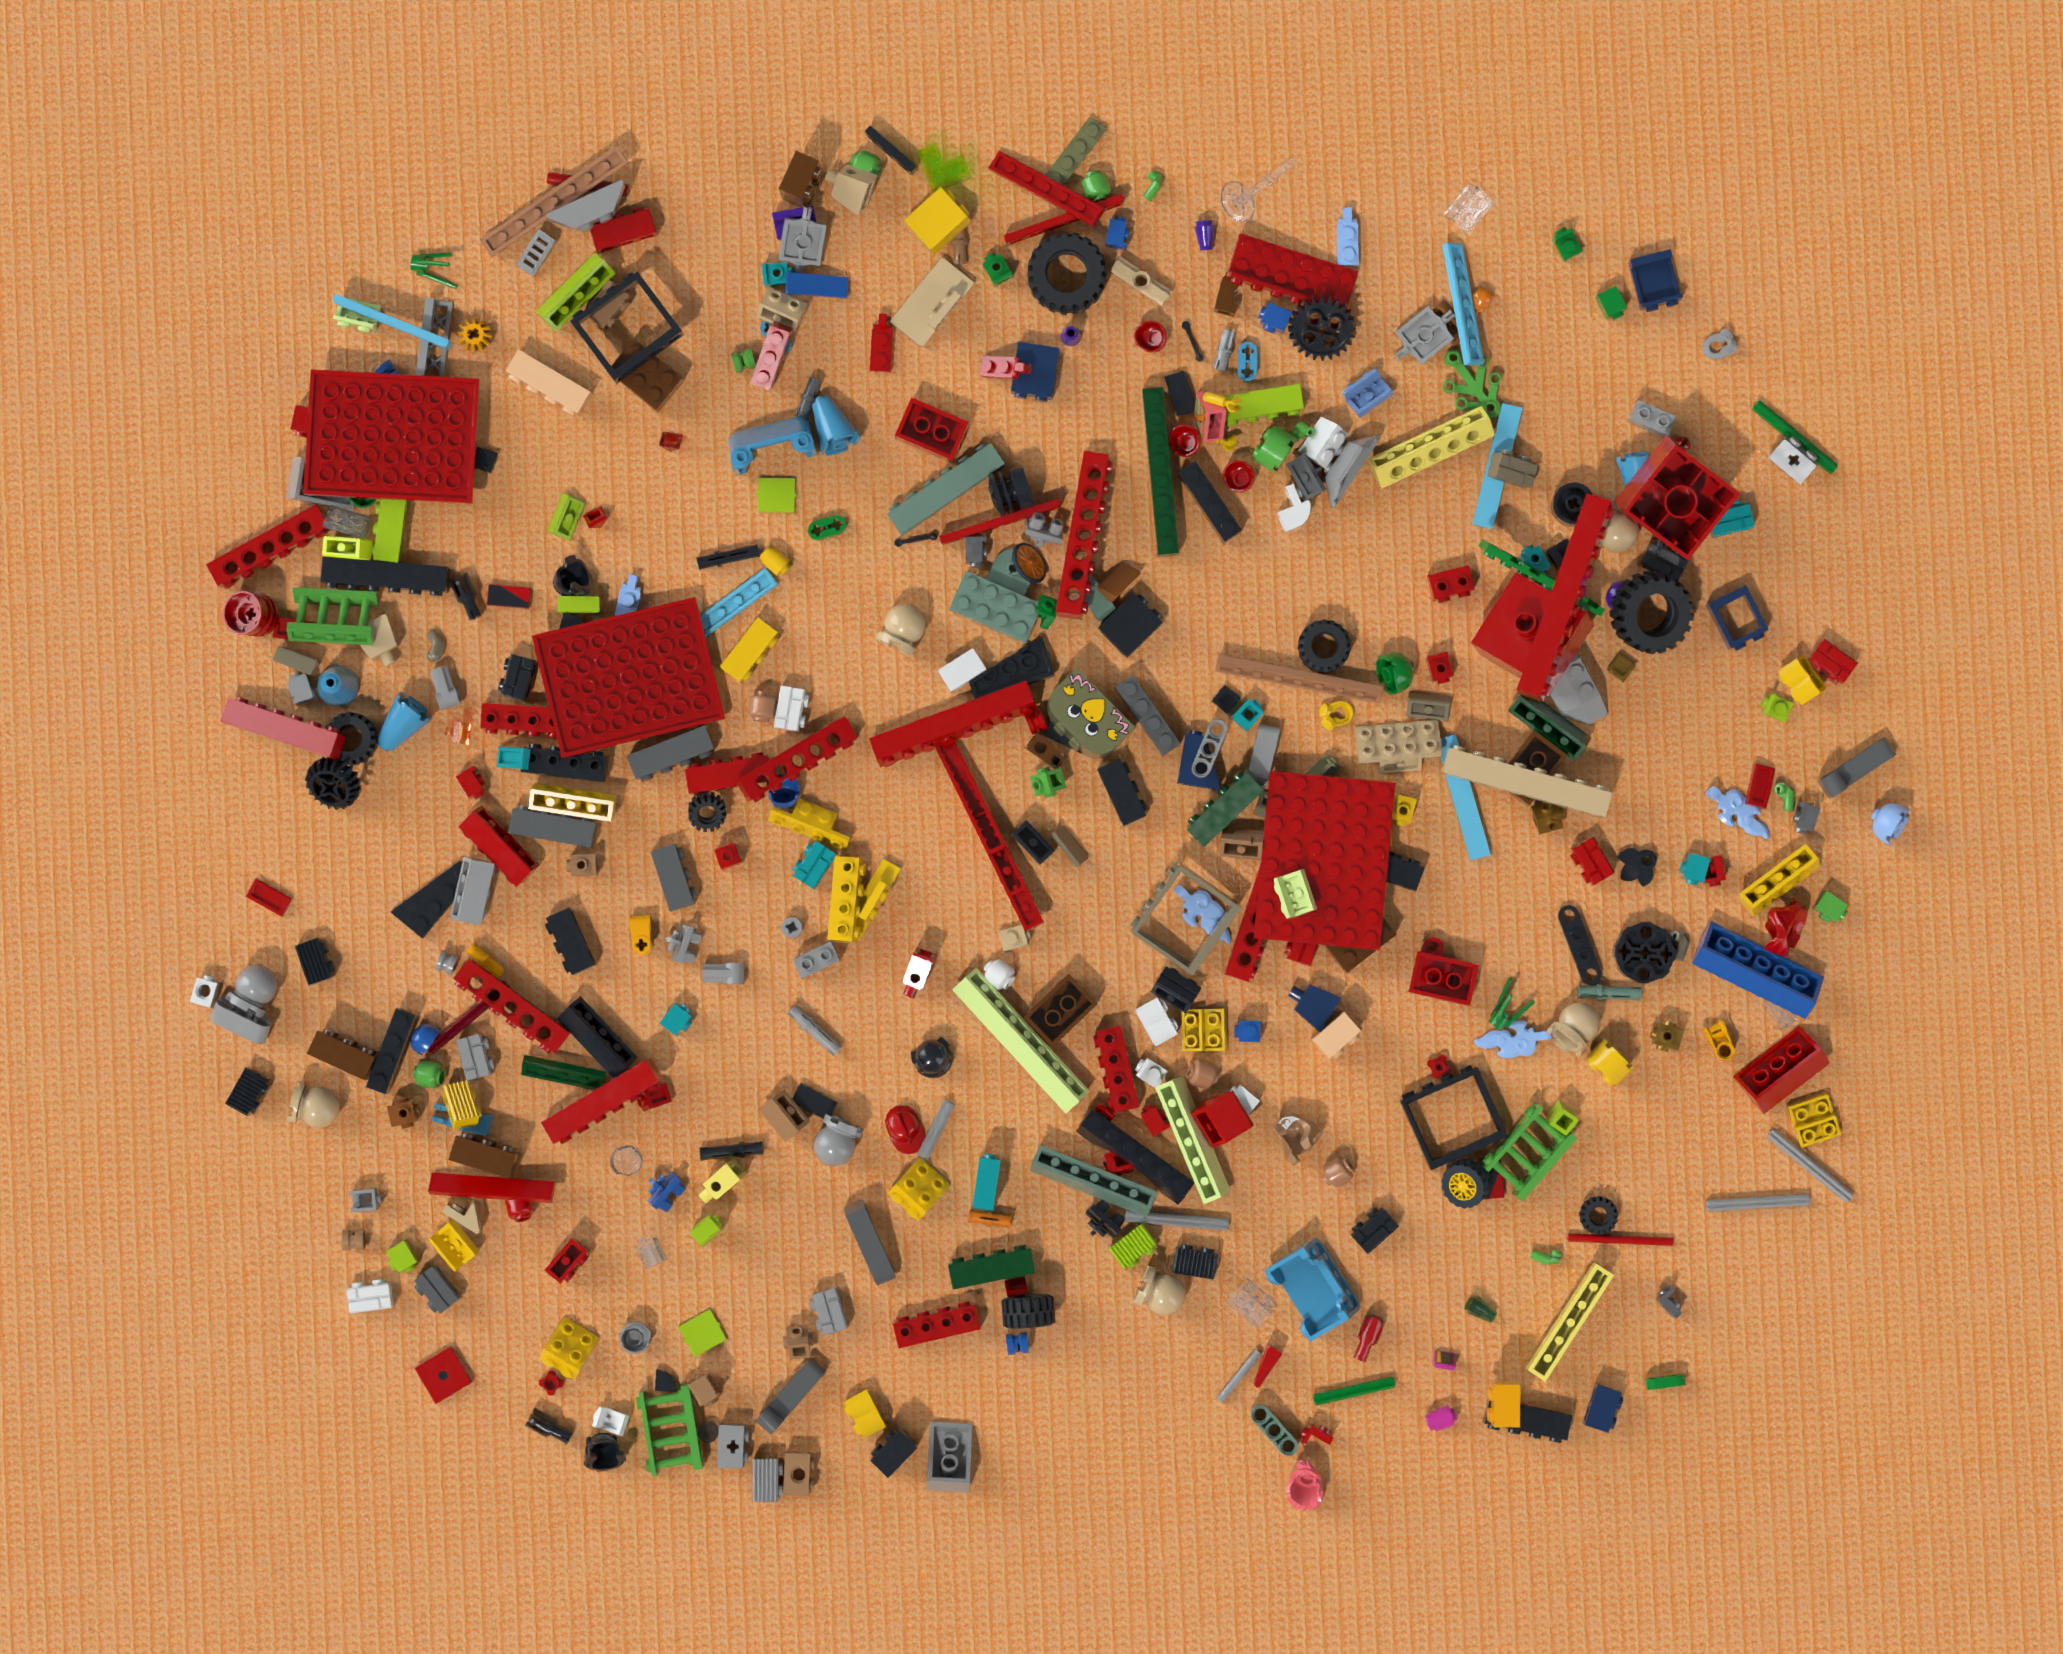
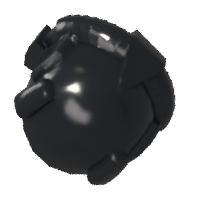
M575 555L566 557V565L560 567L555 572L553 578L554 589L560 594L559 596L588 595L593 584L592 575L589 573L585 563L580 559H576Z
M940 1037L937 1040L922 1042L916 1051L911 1052V1060L915 1064L917 1072L922 1076L939 1078L949 1071L953 1062V1053L949 1048L948 1042Z
M598 1433L592 1438L589 1436L586 1439L584 1456L586 1468L597 1472L608 1471L620 1467L626 1461L625 1452L619 1451L615 1435Z

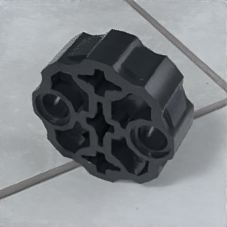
M1640 922L1631 927H1626L1619 933V937L1612 950V957L1615 958L1617 970L1623 977H1627L1640 984L1664 978L1670 972L1672 963L1676 959V949L1671 940L1672 936L1665 929L1651 922ZM1643 926H1647L1650 929L1651 933L1647 938L1642 937L1640 934ZM1629 939L1632 944L1639 945V947H1632L1627 940ZM1661 941L1663 942L1657 949L1651 948V945L1657 946ZM1623 945L1625 950H1628V954H1625L1624 958L1621 953H1618V950L1622 949ZM1645 947L1646 951L1654 952L1655 954L1647 955L1643 959V955L1634 953V951L1643 950ZM1665 949L1666 952L1670 953L1666 960H1664V956H1660V952H1663ZM1631 957H1638V960H1631L1630 963L1626 964ZM1650 958L1657 959L1661 966L1656 961H1650ZM1641 968H1645L1648 971V977L1645 980L1640 979L1638 976V971Z

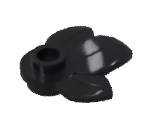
M1628 848L1618 854V859L1625 864L1621 870V880L1633 881L1638 879L1642 887L1652 881L1654 876L1653 868L1657 862L1654 852L1651 850L1638 851L1634 848ZM1644 856L1649 857L1650 861L1648 864L1642 862Z

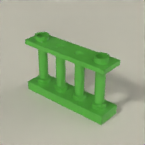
M307 587L293 588L294 602L299 603L296 622H287L286 629L289 641L373 645L372 627L367 626L370 607H378L377 592L369 590L312 589ZM307 603L320 604L316 624L304 623ZM328 605H341L337 625L325 624ZM349 606H361L358 626L346 625Z
M1537 1103L1530 1105L1525 1110V1116L1496 1150L1486 1155L1481 1166L1488 1172L1494 1168L1514 1186L1512 1194L1522 1202L1577 1139L1571 1132L1566 1136L1551 1126L1539 1114L1544 1108ZM1533 1120L1555 1138V1144L1551 1148H1546L1526 1130ZM1519 1136L1541 1154L1542 1159L1537 1164L1531 1163L1512 1146ZM1506 1152L1528 1170V1175L1524 1180H1519L1498 1162Z
M688 1384L681 1385V1390H678V1393L646 1398L645 1391H641L639 1397H636L637 1408L642 1410L649 1454L646 1466L647 1471L652 1473V1477L658 1475L657 1469L683 1464L693 1465L694 1470L704 1467L692 1391ZM676 1401L684 1405V1411H681V1414L649 1419L647 1406ZM678 1422L687 1424L688 1432H684L683 1435L652 1440L651 1427ZM681 1443L690 1444L691 1453H688L686 1456L661 1460L655 1459L654 1448Z

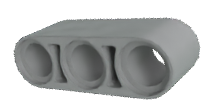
M1213 720L1206 730L1191 768L1193 775L1197 778H1205L1211 771L1227 732V726L1222 720ZM1220 724L1223 727V733L1220 735L1213 734L1212 726ZM1207 743H1211L1215 747V752L1211 755L1206 754L1203 750L1204 745ZM1204 763L1207 766L1206 773H1197L1195 770L1196 764Z
M1260 723L1249 770L1266 787L1280 728Z
M218 998L210 1015V1020L214 1024L254 1043L262 1044L266 1041L272 1025L268 1018L264 1016L259 1018L255 1016L256 1012L250 1009L244 1011L225 998Z

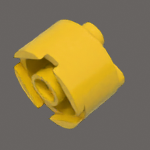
M1604 1038L1587 1056L1589 1058L1587 1064L1596 1072L1600 1070L1603 1073V1079L1611 1087L1614 1084L1617 1086L1635 1067L1632 1064L1628 1067L1627 1064L1629 1062L1611 1043L1607 1046L1608 1041Z

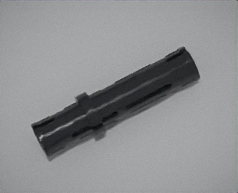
M758 544L724 552L714 551L715 554L696 557L698 568L701 570L713 566L722 567V564L760 557Z
M743 1141L734 1145L700 1147L701 1161L764 1155L763 1141L744 1143Z

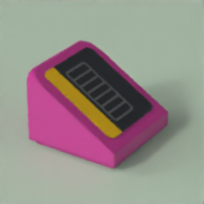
M1436 1350L1434 1352L1433 1366L1454 1371L1456 1367L1455 1353Z

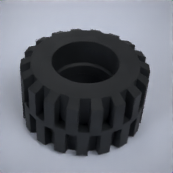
M1322 619L1321 621L1317 620L1309 624L1298 640L1299 657L1302 659L1303 664L1308 666L1310 670L1317 671L1318 673H1330L1339 669L1346 662L1351 652V640L1348 637V632L1342 628L1341 624H1337L1333 620L1327 621V619ZM1321 634L1331 636L1337 645L1335 654L1327 659L1319 658L1312 650L1313 640Z
M352 712L340 713L337 717H333L330 720L331 722L325 726L326 730L328 726L339 729V734L350 726L356 727L361 731L362 742L360 746L354 751H346L342 748L339 756L341 762L346 761V764L350 766L360 765L359 763H365L369 757L374 755L373 751L378 746L376 745L378 741L377 730L373 723L363 715Z
M1030 1294L1007 1297L1001 1300L1003 1326L1006 1328H1035L1049 1326L1056 1322L1054 1296L1049 1294Z

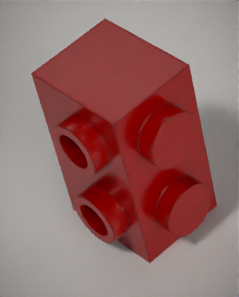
M1469 565L1427 576L1432 601L1438 600V603L1451 601L1450 597L1456 595L1459 598L1471 596L1470 592L1475 590Z
M573 1237L544 1271L561 1284L564 1281L568 1283L576 1274L573 1271L578 1264L582 1266L588 1260L589 1256L587 1253L590 1250Z

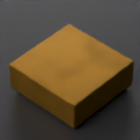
M1619 653L1607 668V671L1624 682L1636 665Z

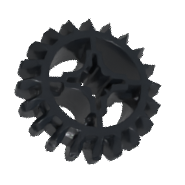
M322 757L309 767L305 781L307 782L306 788L310 789L309 795H314V801L319 800L320 806L325 804L328 809L333 806L335 810H338L340 807L345 809L347 806H351L357 800L362 787L360 785L361 778L357 777V771L352 770L353 765L348 766L346 761L341 762L339 758Z

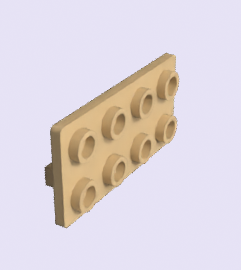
M941 258L894 315L891 323L920 347H923L971 289L974 282L946 259Z
M1437 720L1355 727L1359 763L1379 762L1380 774L1421 770L1422 758L1439 757L1443 754Z

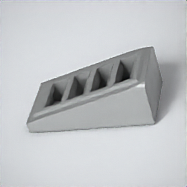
M538 229L516 266L534 277L557 244L556 240ZM542 239L543 241L548 243L547 247H545L538 241ZM536 245L544 252L541 254L533 248ZM529 254H534L539 258V260H534L529 256ZM525 260H528L529 262L534 264V268H531L530 266L525 264Z

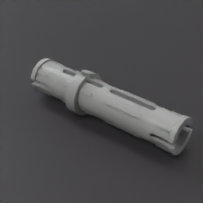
M797 1004L787 1013L801 1026L802 1030L805 1029L832 1056L842 1047L813 1020L812 1016L809 1017Z

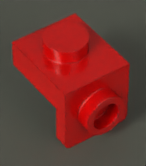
M1310 1424L1309 1428L1305 1426L1299 1436L1302 1438L1301 1444L1303 1445L1307 1444L1311 1435L1328 1445L1334 1439L1330 1435L1331 1430L1322 1425L1318 1428Z

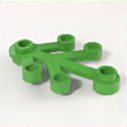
M1457 350L1448 351L1444 357L1445 364L1449 367H1454L1468 386L1455 384L1453 381L1447 380L1442 386L1443 391L1447 394L1454 392L1476 396L1479 402H1470L1464 397L1457 398L1455 401L1456 409L1474 410L1482 406L1490 419L1496 418L1501 410V406L1496 400L1498 384L1501 382L1500 374H1490L1488 378L1490 388L1487 398L1482 389L1485 369L1489 364L1488 358L1483 356L1486 365L1477 366L1476 378L1474 380L1462 364L1461 354ZM1452 354L1457 356V360L1454 362L1449 359V356ZM1492 376L1498 377L1497 383L1491 381ZM1450 383L1453 386L1452 390H1446L1445 385ZM1459 400H1463L1465 402V406L1459 407L1457 405V402ZM1487 405H1493L1494 411L1489 412L1486 408Z

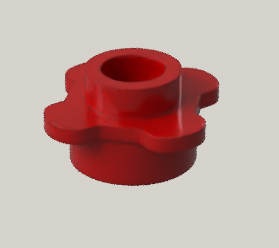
M1439 1055L1438 1058L1434 1060L1429 1059L1427 1062V1066L1432 1071L1431 1075L1435 1079H1438L1440 1075L1451 1072V1067L1448 1066L1445 1055Z
M550 1370L545 1378L539 1380V1386L543 1387L549 1396H553L558 1388L564 1386V1381L556 1376L555 1371Z

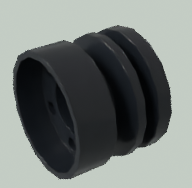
M1022 464L1009 468L1008 479L1004 478L1001 471L998 472L1000 480L998 482L995 481L993 473L988 475L989 493L1000 517L1006 515L1003 507L1005 505H1008L1010 514L1014 513L1013 503L1015 502L1018 503L1021 510L1035 506Z

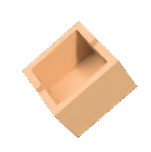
M1341 1012L1321 1032L1317 1033L1311 1041L1327 1059L1331 1057L1336 1059L1344 1052L1343 1046L1347 1043L1352 1045L1360 1038L1358 1033L1361 1030L1345 1012Z

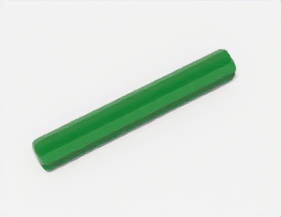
M1387 1377L1313 1395L1315 1405H1322L1396 1387L1393 1377Z

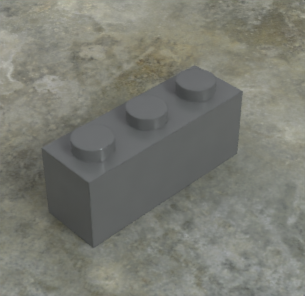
M676 844L650 851L669 911L672 912L694 905V900L697 899L694 887L690 888L687 881L691 877L688 868H683L681 860L684 859L681 847L677 848Z

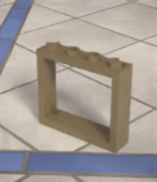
M1178 862L1176 866L1173 864L1166 874L1168 875L1164 883L1161 881L1154 890L1156 895L1152 900L1149 898L1142 907L1144 909L1140 917L1136 915L1130 926H1132L1131 933L1193 976L1242 907L1237 901L1181 862ZM1181 872L1229 905L1189 962L1141 929Z

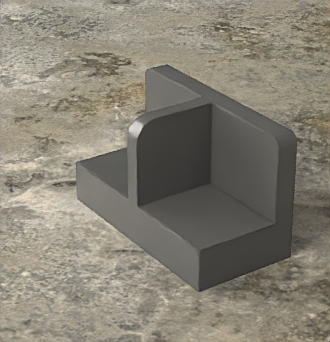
M1306 453L1286 464L1306 500L1317 497L1326 490L1317 474L1323 470L1322 467L1314 469Z

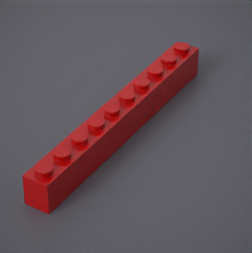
M1586 494L1517 687L1520 695L1544 701L1545 696H1549L1552 684L1550 682L1552 676L1555 677L1559 668L1557 664L1558 659L1564 655L1566 649L1564 643L1566 637L1569 638L1572 633L1573 625L1571 623L1573 617L1576 618L1580 610L1578 603L1580 598H1584L1587 586L1585 584L1587 578L1590 579L1594 570L1592 566L1593 561L1599 557L1601 539H1605L1608 531L1606 527L1607 522L1612 520L1615 508H1613L1611 500Z

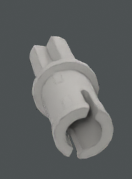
M1229 329L1223 330L1219 348H1216L1218 352L1213 369L1226 372L1229 355L1232 354L1231 348L1235 337L1234 331Z

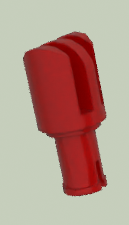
M1371 1315L1363 1321L1358 1334L1360 1342L1353 1356L1355 1359L1366 1362L1372 1345L1378 1343L1383 1330V1321L1379 1316Z

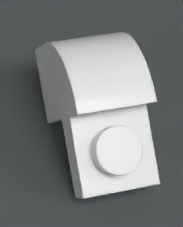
M1294 484L1285 487L1292 507L1277 513L1284 533L1301 527L1308 519L1311 510L1309 500L1301 503L1300 500L1303 499L1299 487L1295 488Z

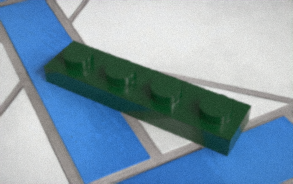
M524 1055L521 1071L523 1076L596 1090L605 1084L607 1073L606 1071Z

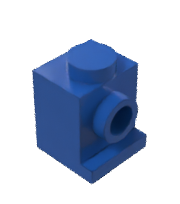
M1115 217V219H1110L1106 247L1126 250L1127 243L1123 241L1128 240L1130 228H1126V218Z

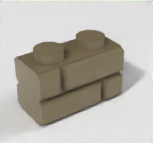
M1508 450L1492 454L1488 477L1521 488L1533 487L1538 465L1531 462L1532 458L1522 455L1517 458L1513 456L1514 452Z

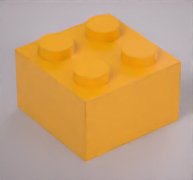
M1491 1382V1387H1487V1399L1491 1401V1408H1487V1421L1491 1422V1425L1494 1427H1520V1384L1517 1382Z

